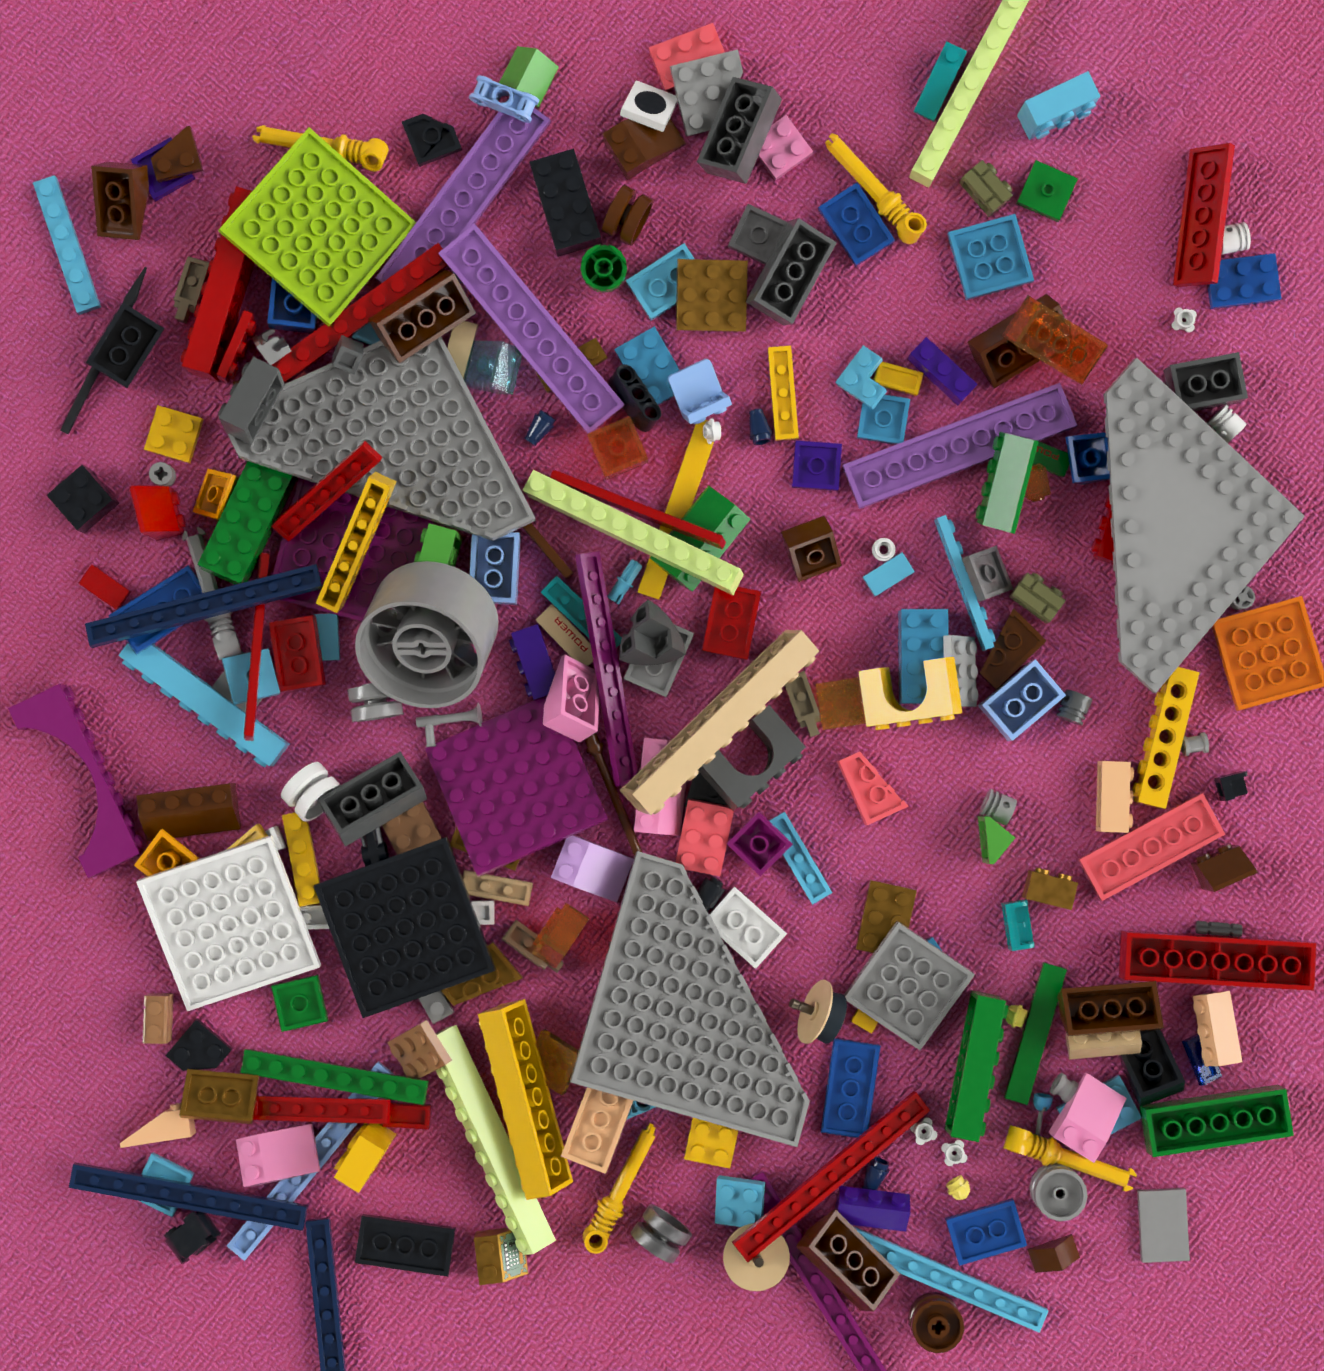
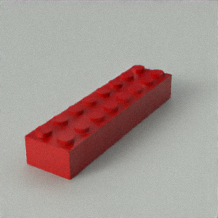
M236 186L234 193H231L229 196L228 206L230 208L228 214L224 215L221 226L250 195L251 190ZM222 234L215 242L214 249L216 254L214 260L211 259L209 262L208 273L210 274L208 281L203 283L201 289L202 301L201 304L196 306L194 313L196 318L194 327H190L187 337L189 344L181 355L182 367L189 373L215 382H219L216 374L233 337L255 264Z
M1121 930L1119 978L1124 980L1310 991L1315 989L1316 943Z

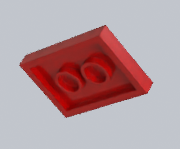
M243 311L217 371L218 379L228 384L230 379H235L239 370L237 362L239 358H244L248 349L246 341L248 337L252 338L257 329L254 315L251 312Z
M716 587L714 588L702 651L748 660L761 591L737 587L734 595H731Z
M316 615L269 622L280 692L326 685Z

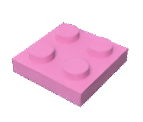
M785 115L771 125L758 158L776 181L813 154V150L788 116Z

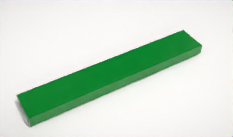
M1045 962L1042 964L1005 1091V1099L1028 1105L1057 1006V995L1062 989L1067 969Z

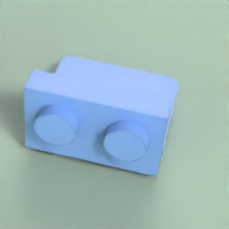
M703 359L668 376V382L681 415L690 424H699L705 421L707 416L713 413H723L727 410L726 407L732 405L730 397L722 391L709 359Z

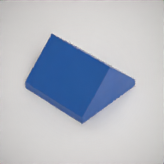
M1106 432L1067 436L1066 444L1072 483L1084 485L1110 480V472L1107 466L1108 437H1106Z

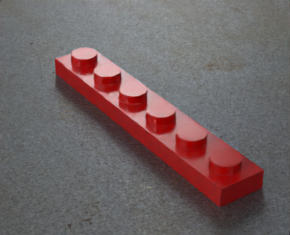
M364 441L278 517L271 527L289 542L381 461L382 456Z
M256 1096L253 1120L390 1124L391 1100Z

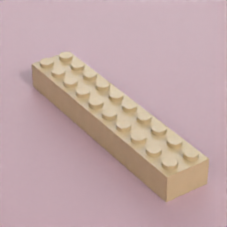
M785 630L620 789L621 793L640 812L649 815L660 812L665 806L664 802L669 797L676 796L682 790L681 786L687 780L690 781L698 775V769L703 764L706 765L715 758V752L729 745L733 740L732 736L737 731L744 730L749 725L748 720L753 715H759L766 708L765 704L770 699H775L782 693L783 690L781 688L787 682H793L799 676L798 672L803 667H807L815 661L816 658L814 656L819 650L802 630Z

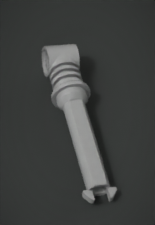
M197 527V535L188 537L187 531H184L182 540L187 541L202 593L217 590L218 585L214 575L201 570L197 565L206 547L202 535H205V531ZM232 612L204 619L208 622V625H211L209 628L212 631V636H214L212 639L219 660L243 654L239 639L234 631L235 628L232 626L233 622L230 620Z

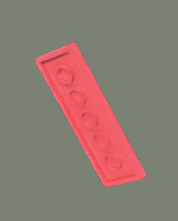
M1200 793L1129 831V833H1125L1079 858L1078 861L1100 901H1103L1224 836L1225 833L1204 794Z

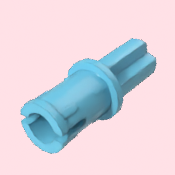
M633 559L630 560L621 576H617L618 580L607 597L620 604L628 589L633 587L631 584L642 569V565Z

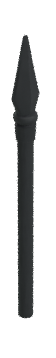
M144 267L124 297L123 303L131 308L137 300L147 267ZM91 367L60 431L69 435L99 374V371Z

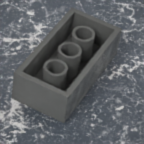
M736 77L732 78L697 160V163L707 174L747 184L782 101L776 90L772 86Z
M799 218L790 220L750 292L746 303L783 326L793 324L837 242Z
M401 752L318 798L323 812L344 846L351 844L427 800L424 787Z

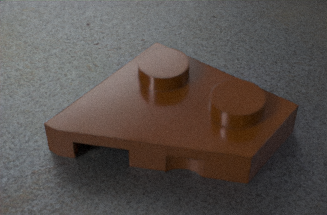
M186 126L151 157L158 183L203 171L191 126Z

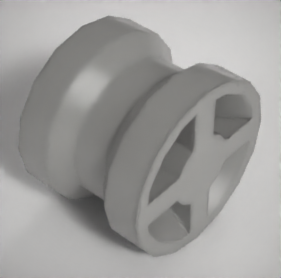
M157 462L150 468L149 477L158 486L170 487L176 480V472L170 465Z
M1246 586L1231 603L1230 607L1235 610H1242L1252 606L1255 600L1253 590Z
M1060 1073L1053 1081L1049 1092L1053 1095H1059L1061 1100L1067 1103L1074 1096L1078 1083L1074 1080H1068L1065 1074Z

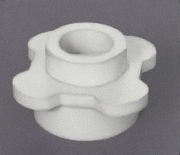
M1176 308L1173 312L1175 319L1172 323V328L1176 331L1182 329L1188 333L1192 332L1195 329L1193 324L1197 316L1194 310Z
M713 418L706 421L703 426V436L707 439L708 444L721 438V425L719 422H714Z
M926 1117L922 1122L915 1123L910 1127V1130L916 1136L915 1141L919 1145L937 1138L938 1134L933 1129L930 1118Z
M956 1140L955 1143H944L941 1150L945 1154L944 1162L946 1165L952 1166L953 1164L965 1163L967 1161V1155L963 1150V1141Z

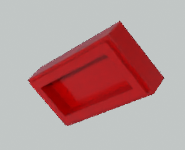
M91 564L78 582L115 610L122 606L131 593L129 589L93 564Z
M391 1102L390 1124H382V1127L430 1129L431 1105Z

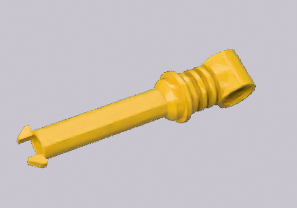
M263 125L256 128L257 132H260V136L253 135L252 138L257 144L261 142L291 148L301 137L302 133L269 128ZM342 134L340 137L337 136L335 139L321 137L348 162L361 163L369 171H379L389 151L388 145L378 138H372L368 142H363L362 140H352L345 134Z
M830 134L828 137L833 143L828 139L825 142L827 149L877 202L878 214L885 217L889 216L888 220L890 222L893 221L892 225H897L896 229L899 239L906 244L915 243L926 229L927 223L925 218L919 213H909V207L906 208L907 205L905 203L902 204L901 194L888 191L838 135Z
M649 1123L646 1130L642 1129L610 1194L603 1197L602 1200H598V1212H595V1217L591 1220L592 1222L583 1231L584 1245L590 1253L598 1254L606 1249L608 1238L611 1234L610 1231L613 1230V1226L616 1224L615 1221L624 1215L622 1202L655 1139V1127L652 1123ZM597 1234L601 1236L600 1241L597 1243L589 1241L592 1235Z
M1012 1125L1009 1126L1003 1146L1004 1149L1020 1155H1027L1036 1160L1038 1159L1044 1166L1058 1163L1122 1186V1191L1125 1192L1133 1189V1187L1127 1185L1130 1175L1137 1176L1132 1168H1128V1171L1098 1160L1093 1163L1079 1153L1062 1148L1054 1137L1044 1138L1025 1129Z

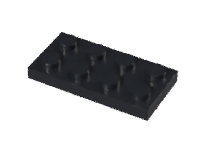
M362 1214L355 1263L448 1277L456 1227Z

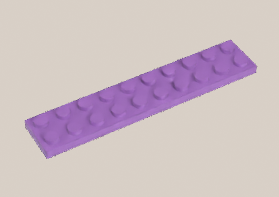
M535 108L530 116L532 118L530 123L522 122L515 117L498 112L378 273L376 279L381 283L435 244L439 243L444 249L474 223L476 224L551 123V120Z
M475 223L438 253L588 435L625 406Z
M1058 383L851 461L842 467L858 508L861 509L993 459L995 452L993 450V442L995 437L999 436V432L1041 441L1073 429L1077 426L1062 386Z

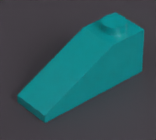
M946 41L917 102L914 113L933 122L935 121L966 56V50Z

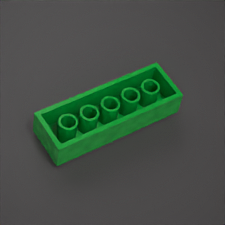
M247 461L197 564L201 570L235 585L248 582L260 558V554L263 552L274 529L271 526L280 517L298 477Z
M973 990L970 992L944 1127L947 1133L954 1138L979 1142L980 1136L983 1137L985 1134L986 1122H983L984 1114L989 1112L990 1099H988L989 1089H993L995 1075H992L993 1067L998 1065L999 1052H997L998 1042H1002L1004 1028H1001L1002 1020L1006 1019L1008 1014V1005H1005L1006 1000L998 995Z
M1280 1085L1139 1106L1146 1152L1152 1157L1294 1136L1287 1089Z

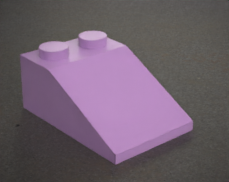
M572 835L565 840L551 878L617 903L634 859L579 836Z

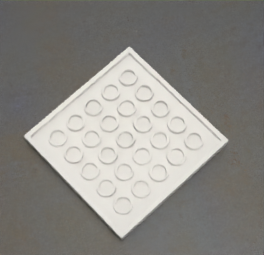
M272 835L138 879L136 882L187 1011L320 968L321 966Z

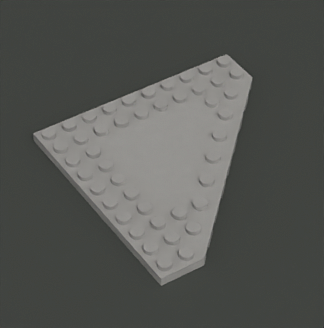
M439 337L401 363H398L384 344L378 341L363 348L364 355L355 374L336 368L330 363L286 383L252 445L228 434L240 459L314 483H318L360 444L366 441L382 456V459L345 493L360 497L368 477L374 472H378L397 481L387 507L492 541L536 521L442 337Z
M1135 358L1103 394L1104 404H1106L1105 431L1106 437H1108L1107 466L1110 472L1109 501L1112 507L1111 536L1114 542V552H1112L1113 571H1115L1116 576L1114 588L1115 605H1117L1118 619H1116L1117 638H1119L1120 646L1118 658L1119 662L1152 693H1156L1305 516L1138 358Z
M636 851L570 1082L798 1147L810 1100L783 1054L774 1033L769 1028L759 1005L755 1002L746 981L734 963L732 955L721 939L718 929L711 916L707 913L697 890L686 874L684 866Z

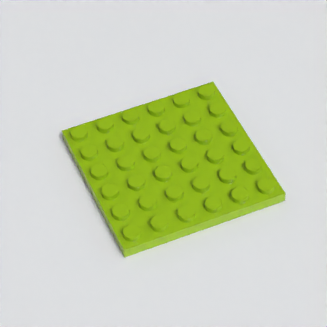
M308 127L221 226L218 232L329 327L403 241L416 222Z

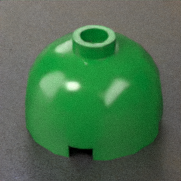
M601 244L595 245L588 249L582 257V278L586 285L594 291L601 293L612 292L625 280L627 273L626 259L616 247L611 245L601 246Z

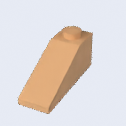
M181 1103L171 1104L169 1109L122 1141L120 1148L192 1137L196 1133L194 1119L180 1118Z

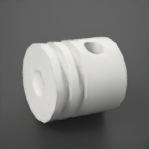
M1245 222L1225 225L1221 255L1250 248V231Z
M1226 404L1207 424L1211 425V428L1215 429V432L1228 443L1247 424L1236 413H1232L1233 410L1231 408L1228 409L1229 406Z

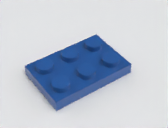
M858 182L818 207L820 214L855 267L895 241Z
M1276 254L1221 260L1218 283L1207 284L1210 309L1281 300Z
M1013 1198L945 1218L959 1266L1027 1246Z

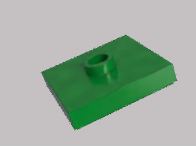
M1035 160L1016 204L1059 222L1078 178Z
M319 975L271 986L281 1032L329 1021Z

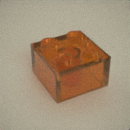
M630 416L587 434L588 441L606 481L648 463L647 454Z
M565 903L562 909L557 907L533 942L536 948L532 954L556 969L589 918Z

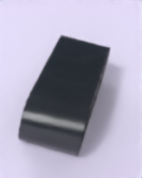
M622 364L615 370L608 381V385L625 404L623 409L635 427L643 432L650 431L662 415L661 409L635 370L629 365Z

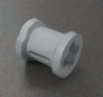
M1202 732L1200 735L1192 737L1184 735L1181 746L1183 755L1189 756L1190 753L1200 751L1208 753L1209 741L1206 733Z

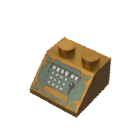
M509 1228L476 1231L474 1244L479 1285L503 1283L528 1274L527 1257L516 1247L515 1236Z

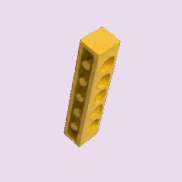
M374 472L368 477L316 604L335 613H338L344 607L397 481L378 472Z
M1177 667L1162 685L1161 691L1157 692L1154 705L1157 706L1155 715L1152 714L1149 721V728H1151L1150 736L1146 737L1143 745V751H1146L1144 760H1140L1137 773L1140 774L1138 783L1135 782L1132 789L1133 802L1166 809L1200 672ZM1173 685L1178 686L1180 689V694L1177 698L1171 695V687ZM1167 708H1171L1174 711V718L1172 720H1168L1165 717ZM1162 730H1165L1169 735L1166 743L1161 742L1159 738ZM1156 753H1160L1163 756V762L1159 766L1154 763ZM1152 775L1157 778V786L1153 789L1148 785V779Z

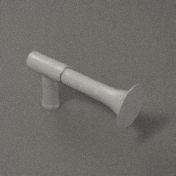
M477 703L474 709L467 712L416 717L417 728L425 727L426 747L436 746L433 726L473 721L482 727L481 723H483L479 703Z

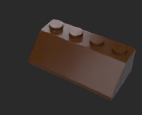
M444 269L369 318L368 321L380 341L396 361L401 363L476 314L455 274Z
M1045 294L969 340L968 345L974 360L995 389L1072 342L1073 339L1060 304L1048 294Z
M236 783L136 795L139 820L147 841H153L161 829L174 838L241 829Z
M1156 981L1064 988L1057 995L1060 1018L1067 1036L1164 1028Z
M832 1210L812 1225L796 1245L860 1311L874 1312L900 1275L837 1210Z

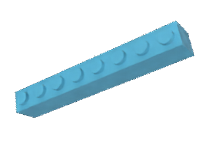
M127 643L118 655L124 659L122 664L132 671L136 668L143 673L141 678L152 685L154 682L161 687L160 692L169 698L174 696L180 700L179 705L188 712L193 710L199 714L197 719L207 726L212 724L218 728L216 733L226 740L230 737L237 742L235 747L244 753L248 751L255 756L254 761L261 766H274L290 745V743L257 719L255 722L254 741H245L244 725L246 713L155 644L136 655Z

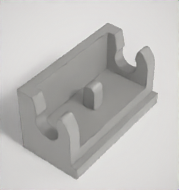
M268 329L258 337L256 335L252 337L256 347L270 365L291 352L289 345L283 337H272L268 340V336L273 334L275 329Z

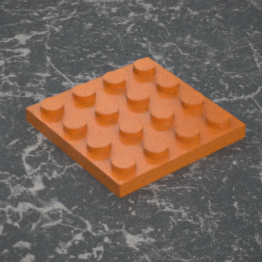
M1302 596L1220 618L1212 626L1236 711L1324 687V668Z

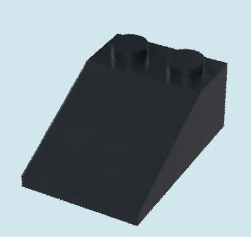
M1160 1029L1140 1031L1142 1040L1140 1053L1119 1055L1130 1087L1140 1107L1184 1091L1185 1080Z

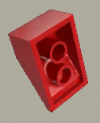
M130 486L142 534L158 541L184 533L183 528L186 527L184 515L179 512L178 505L181 504L177 491H174L169 486Z

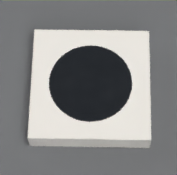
M636 80L621 108L620 116L664 132L678 103L677 96Z

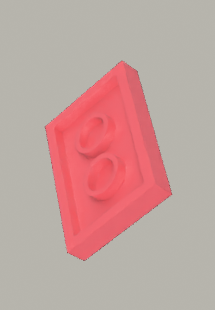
M713 23L649 47V53L666 92L675 89L670 66L725 53Z
M688 798L675 862L682 864L685 870L721 876L734 811L726 805Z

